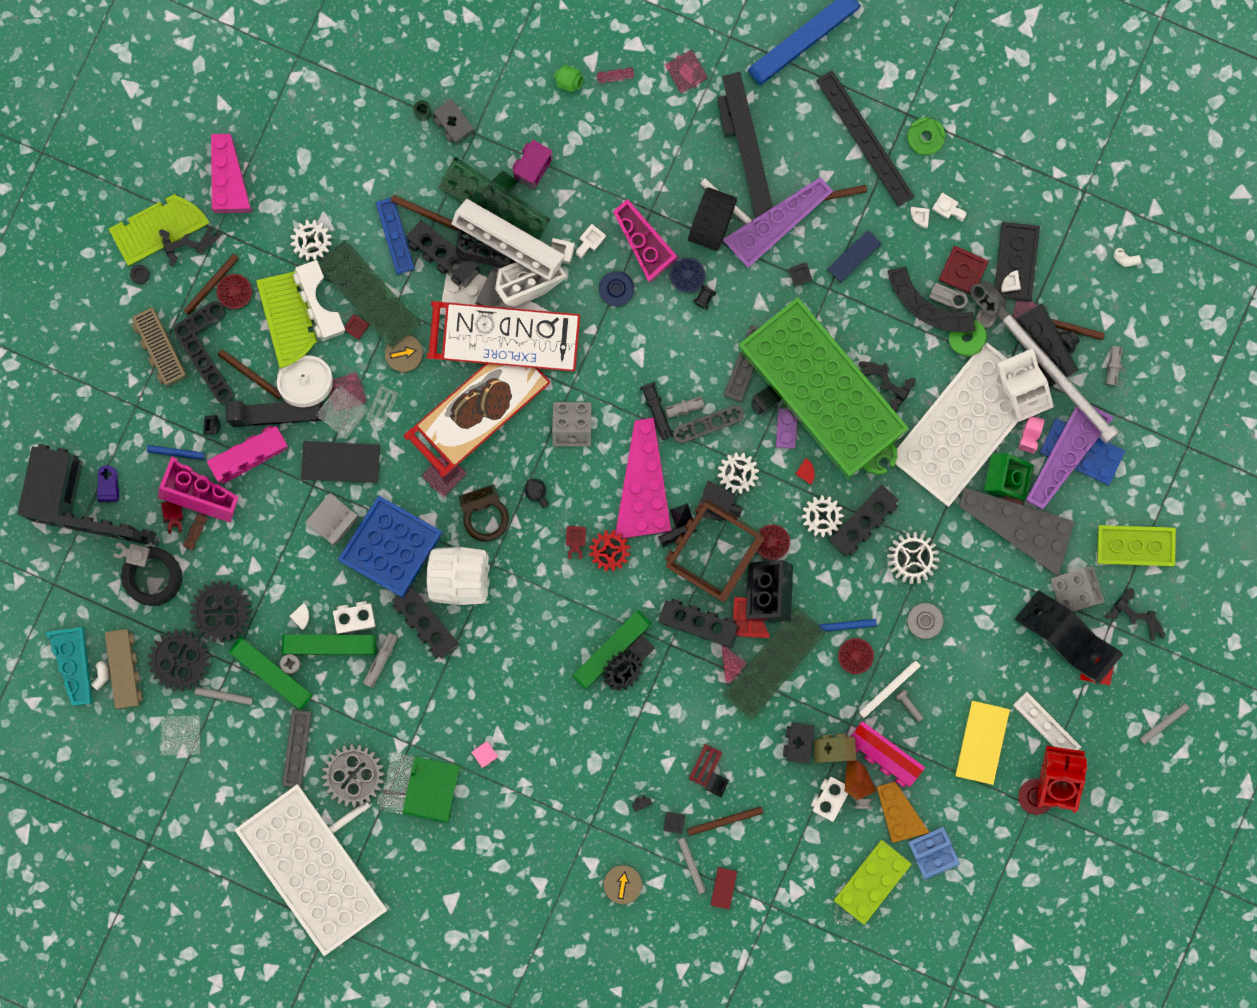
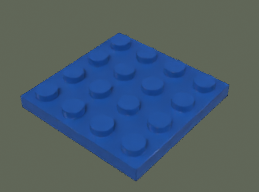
M378 495L338 558V561L403 598L430 556L432 549L435 548L442 537L443 532Z

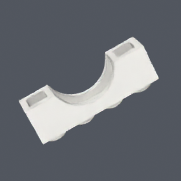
M317 260L296 267L293 279L296 285H300L302 290L300 296L303 303L306 302L308 305L307 313L310 320H314L316 325L314 327L316 336L321 337L323 342L344 334L345 328L339 313L325 310L316 299V288L322 283L324 278Z

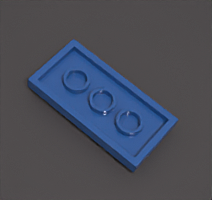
M1055 418L1039 454L1049 457L1067 423ZM1098 438L1074 470L1109 486L1125 450L1110 443L1105 444Z

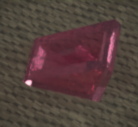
M722 646L725 683L727 686L733 682L747 663L728 647Z

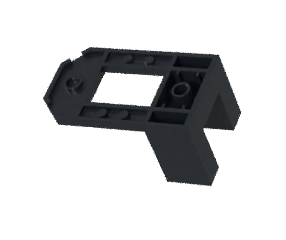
M38 444V447L32 446L17 515L35 523L141 544L151 542V545L160 546L161 538L156 536L157 533L151 530L142 529L141 532L131 525L121 523L120 527L112 525L113 522L101 520V523L93 522L94 518L82 516V519L74 518L75 514H72L83 462L78 460L79 456L68 453L69 450L64 448H57V451L50 450L48 445Z

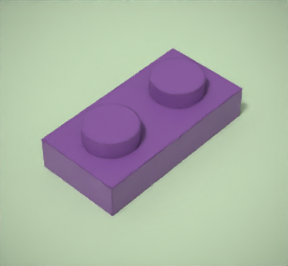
M788 409L778 410L776 448L795 449L797 419Z

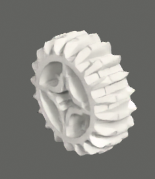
M917 532L913 533V538H910V534L906 533L905 540L900 535L898 537L900 543L896 540L892 542L896 548L889 547V550L894 553L887 555V558H893V561L888 562V566H895L890 571L891 573L896 570L899 572L896 574V578H899L900 575L904 576L902 582L910 578L909 584H913L914 578H916V582L919 584L921 583V576L926 581L928 580L926 573L930 576L934 574L930 568H938L933 562H939V558H933V555H937L939 551L932 552L936 544L934 543L929 546L928 543L931 539L928 538L926 541H923L924 534H921L918 539ZM907 543L920 544L914 551L905 548L903 545ZM924 549H926L929 557L927 566L921 560V553ZM899 550L906 558V562L902 567L898 563L897 556ZM920 551L916 557L917 562L913 561V563L911 562L907 565L910 559L909 554L913 555ZM910 566H917L923 570L916 574L906 572Z

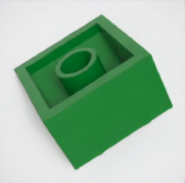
M1008 453L992 454L984 491L999 497L1027 502L1025 500L1028 496L1034 465Z

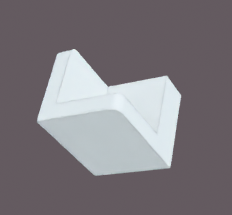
M552 238L551 247L565 255L562 263L570 265L575 243Z

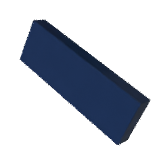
M868 230L827 271L841 283L882 243Z

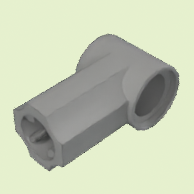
M935 283L929 299L951 307L957 312L965 310L968 302L965 293L957 292L938 283ZM962 298L964 304L957 306L954 304V299Z

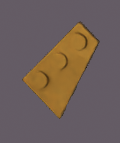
M896 782L876 787L892 843L930 833Z

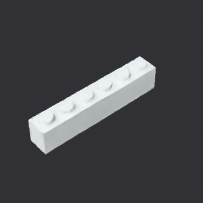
M468 199L457 209L452 221V225L549 281L560 269L563 262L564 254Z

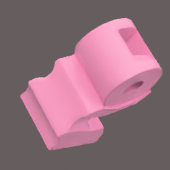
M1035 416L1028 418L1022 433V439L1018 445L1019 450L1032 454L1036 452L1038 442L1036 441L1041 435L1044 419Z

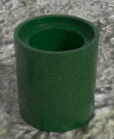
M424 100L415 103L413 110L416 118L420 121L428 120L432 114L429 103ZM420 107L428 109L427 113L423 115L418 114L417 111Z

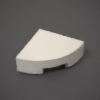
M911 207L910 213L913 221L918 226L927 229L930 209Z
M1018 270L1006 276L1001 286V293L1021 289Z
M305 603L290 615L302 630L306 628L309 621V611Z

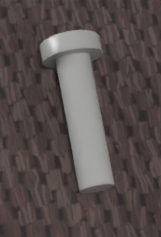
M902 690L895 696L896 700L902 701L917 722L921 721L923 716L907 697L908 692Z

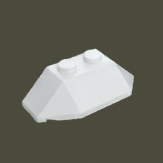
M515 262L498 270L495 289L505 304L517 307L545 295L566 279L567 275L560 267L549 281L520 263Z

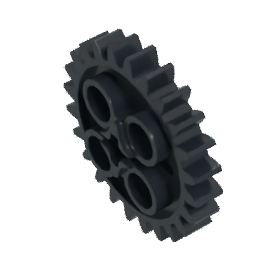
M222 580L219 581L218 586L212 581L211 588L205 584L206 591L198 590L200 597L194 596L197 602L190 604L195 607V610L190 611L191 614H195L191 621H197L194 628H201L199 631L200 635L206 632L205 639L208 640L212 636L213 642H216L217 638H219L221 643L224 642V638L231 642L232 635L238 639L237 632L244 634L245 632L242 627H249L246 620H252L248 616V613L253 612V610L248 609L252 602L245 601L249 595L242 596L244 589L241 588L237 591V584H234L231 588L230 581H227L225 586ZM211 597L216 599L214 607H208L207 600ZM229 597H234L236 600L235 605L232 607L226 605V600ZM221 607L224 610L238 609V613H223L222 616L218 613L205 614L204 611L220 610ZM215 616L216 624L212 627L208 626V618ZM229 616L236 618V623L233 626L227 625L226 621Z
M175 629L174 635L167 631L168 637L160 635L162 641L155 640L154 642L157 647L150 648L154 651V654L148 655V657L153 658V661L148 662V665L154 666L150 672H156L153 679L160 678L159 685L166 683L165 689H169L172 685V689L175 692L178 687L184 692L185 686L192 690L191 684L199 686L197 680L204 681L205 679L202 674L209 673L205 670V667L211 666V664L206 663V660L210 659L211 656L205 655L209 648L203 649L206 642L202 641L199 643L200 636L193 638L194 632H190L187 636L185 629H183L181 634H179L178 629ZM173 643L179 644V650L176 653H172L170 650V646ZM184 645H187L188 647L182 655ZM191 650H195L197 653V657L193 661L188 659V653ZM182 655L181 659L184 660L183 664L179 663L177 666L178 662L175 661L176 657L180 658ZM169 660L171 668L165 671L162 668V664L164 661ZM177 666L176 673L172 676L171 674ZM183 668L189 670V675L186 678L180 677V671Z

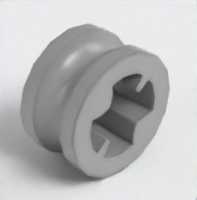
M854 799L856 802L854 809H871L869 805L871 799Z

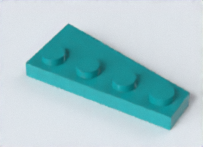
M84 627L45 632L50 640L53 655L56 657L59 672L63 676L71 705L93 704Z

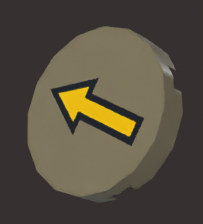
M407 334L398 335L388 342L385 349V358L391 368L401 373H407L415 370L421 363L423 349L416 338Z
M626 865L612 868L604 879V891L607 897L618 904H628L634 901L642 889V880L639 873Z

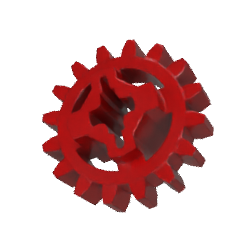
M605 530L604 536L598 533L599 539H592L595 545L589 546L590 549H593L589 556L595 557L592 563L598 562L597 568L605 566V571H608L609 567H611L612 571H616V566L621 569L623 567L622 562H628L625 557L631 556V553L627 552L631 545L625 544L628 539H622V533L617 536L615 530L611 534H609L608 530ZM612 538L619 541L621 545L613 543ZM604 539V546L602 549H598L599 543ZM608 546L612 549H618L612 553V556H610V553H602L608 549ZM623 552L619 561L616 562L617 554ZM600 556L605 557L608 563L602 561Z

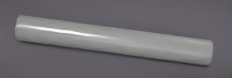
M200 687L195 689L196 695L252 705L253 702L251 697Z
M1184 703L1139 738L1140 741L1146 744L1187 712L1189 707Z
M685 837L678 840L697 891L699 894L706 892Z

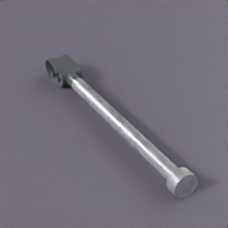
M982 281L971 287L970 295L988 315L995 314L1026 350L1033 349L1037 362L1101 433L1100 439L1105 444L1111 442L1120 433L1115 425L1110 426L1005 309L1006 300L989 281ZM980 287L983 288L984 295L980 292Z

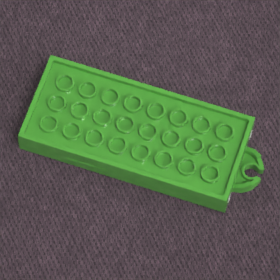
M798 297L739 344L738 350L775 391L785 406L848 480L861 469H865L868 473L874 475L886 474V468L879 465V460L882 458H886L889 461L890 467L893 468L895 466L898 455L893 443L905 435L909 428Z

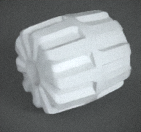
M463 547L432 549L427 567L429 599L433 602L455 605L485 603L490 583L488 578L490 565H488L489 556L485 550Z

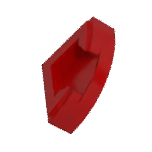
M806 458L795 475L811 485L814 480V468Z

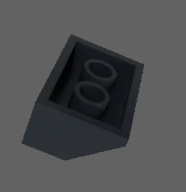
M784 560L750 562L748 564L747 620L772 623L791 622L792 564Z

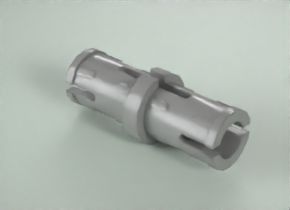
M1111 346L1109 363L1106 365L1108 370L1105 384L1118 386L1119 371L1122 369V347Z
M702 396L687 401L685 399L681 400L680 403L666 406L665 409L669 419L682 414L688 415L689 412L705 408Z

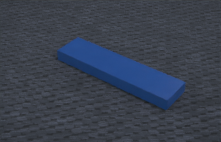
M391 198L375 202L396 274L399 275L415 270L396 204L391 202Z

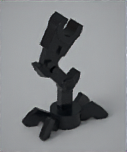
M210 226L200 243L188 240L189 234L184 235L182 240L171 243L169 239L170 233L163 229L159 230L160 236H163L162 242L167 257L171 259L169 261L170 266H174L178 259L174 254V249L188 246L196 249L197 253L204 254L203 250L208 246H212L221 236V233L218 232L216 236H212L210 231L213 227Z
M859 362V366L866 367V371L862 372L864 376L881 374L884 385L880 386V389H889L897 394L895 400L891 401V408L897 412L898 406L903 403L911 391V387H914L916 384V379H906L905 387L903 386L900 389L890 382L887 374L889 368L886 363L882 366L875 362Z
M1127 588L1125 591L1126 595H1122L1111 608V613H1107L1104 616L1106 619L1118 618V613L1123 610L1130 616V622L1133 625L1136 619L1148 621L1149 638L1151 641H1155L1154 634L1156 632L1160 634L1161 638H1165L1161 623L1155 617V611L1136 613L1127 605L1128 600L1134 598L1133 588Z

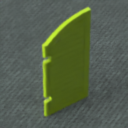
M173 194L165 199L168 204L162 206L161 202H158L128 218L130 224L125 226L123 222H120L109 228V231L129 267L164 248L163 236H160L159 230L163 229L169 232V239L171 243L182 239L184 235L191 234L210 224L208 219L194 204Z
M294 272L256 280L279 369L300 360L317 343L315 332H308V328L313 327V324L307 313V303H303L300 292L297 291V287H300V285H296L294 282Z

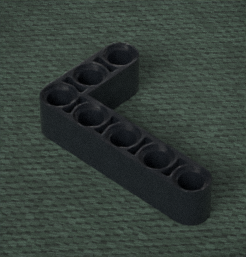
M213 301L179 322L174 328V333L215 398L225 405V402L233 401L234 393L197 336L221 321L226 315L223 305ZM220 307V314L217 316L212 315V309ZM199 317L205 319L204 324L201 326L195 324L196 319ZM187 327L189 329L188 334L180 336V329ZM193 343L199 345L198 350L195 352L189 350L190 345ZM208 359V366L201 368L200 361ZM218 375V382L211 384L210 377ZM222 391L229 392V397L225 400L220 399Z
M243 401L225 402L226 422L232 427L324 420L323 401L310 407H296L287 402L246 405Z

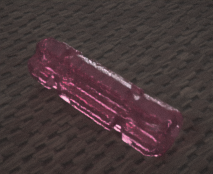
M632 67L625 68V70L616 69L609 70L607 73L605 71L597 73L599 83H604L606 80L611 82L624 80V78H634Z

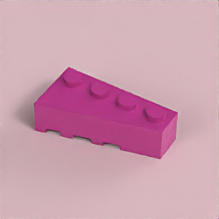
M211 134L213 212L253 213L231 134Z
M628 199L613 211L648 282L651 283L679 259Z
M269 426L262 430L263 433L257 436L253 435L247 438L245 442L234 445L227 451L208 460L207 463L217 481L224 485L287 450L289 447L277 426Z
M173 456L171 457L159 487L158 499L229 523L232 521L238 503V496L218 484L215 485L208 480L209 478L197 474L191 467L184 466L178 462V459Z

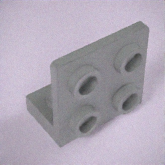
M590 402L553 403V446L591 447Z
M330 493L306 520V523L335 547L359 519V516Z
M1094 566L1051 578L1057 601L1073 612L1105 603Z

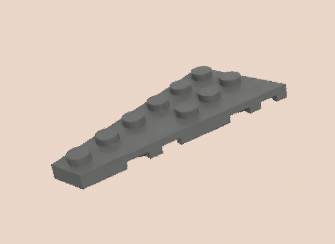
M968 488L963 489L959 502L960 508L1030 556L1037 563L1051 571V573L1059 576L1075 521Z

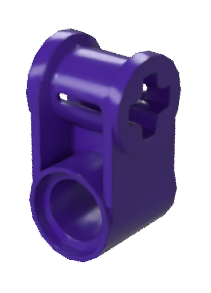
M107 465L102 466L98 470L97 498L99 503L119 501L118 473L115 468ZM107 470L112 473V476H109L108 479L104 477V473H107Z

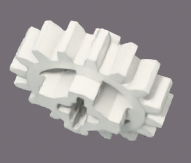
M306 220V225L304 226L299 223L300 229L294 228L293 230L296 235H291V239L295 240V242L291 243L292 247H296L293 250L294 253L300 252L299 258L302 259L306 256V261L308 262L310 258H313L314 261L317 260V256L323 259L322 253H329L327 246H332V243L328 241L332 239V236L326 235L329 229H323L324 224L322 222L317 225L316 220H313L312 224ZM313 229L310 232H305V230ZM321 233L324 237V243H321L319 240ZM313 237H314L315 243H312V242H311V243L309 244V242L307 241V239H308V238L313 239ZM299 238L303 240L302 248L299 246ZM311 250H318L314 253H310Z
M735 452L733 458L727 455L728 461L722 460L721 462L724 466L718 467V470L722 471V473L717 476L718 478H723L720 485L726 484L725 490L731 488L732 494L736 490L739 491V494H742L743 489L749 492L748 486L755 487L753 480H758L759 478L755 476L756 473H759V469H754L757 463L750 462L751 456L746 459L745 453L738 457L737 452ZM736 461H742L746 463V465H739ZM729 465L731 468V473L726 476L725 471L727 466ZM735 468L738 471H743L741 475L742 480L741 478H739V476H734ZM751 471V478L747 482L745 476ZM731 482H739L741 486L732 485Z
M821 495L820 500L813 497L814 503L808 501L807 505L809 508H803V511L806 512V515L801 516L802 519H806L803 526H809L808 532L815 531L814 536L818 533H821L822 538H824L825 533L831 536V530L837 532L838 528L836 525H842V522L839 521V518L844 517L843 514H839L842 507H836L837 501L830 502L831 497H828L827 500H824L823 495ZM826 504L828 506L826 508H819L816 505ZM833 510H834V513H835V521H834V522H833V520L831 519V512H832ZM810 511L814 514V521L812 523L810 521ZM819 512L821 514H823L824 512L827 514L825 517L827 519L826 521L824 519H822L821 521L818 519ZM819 525H826L828 528L819 529L817 527Z

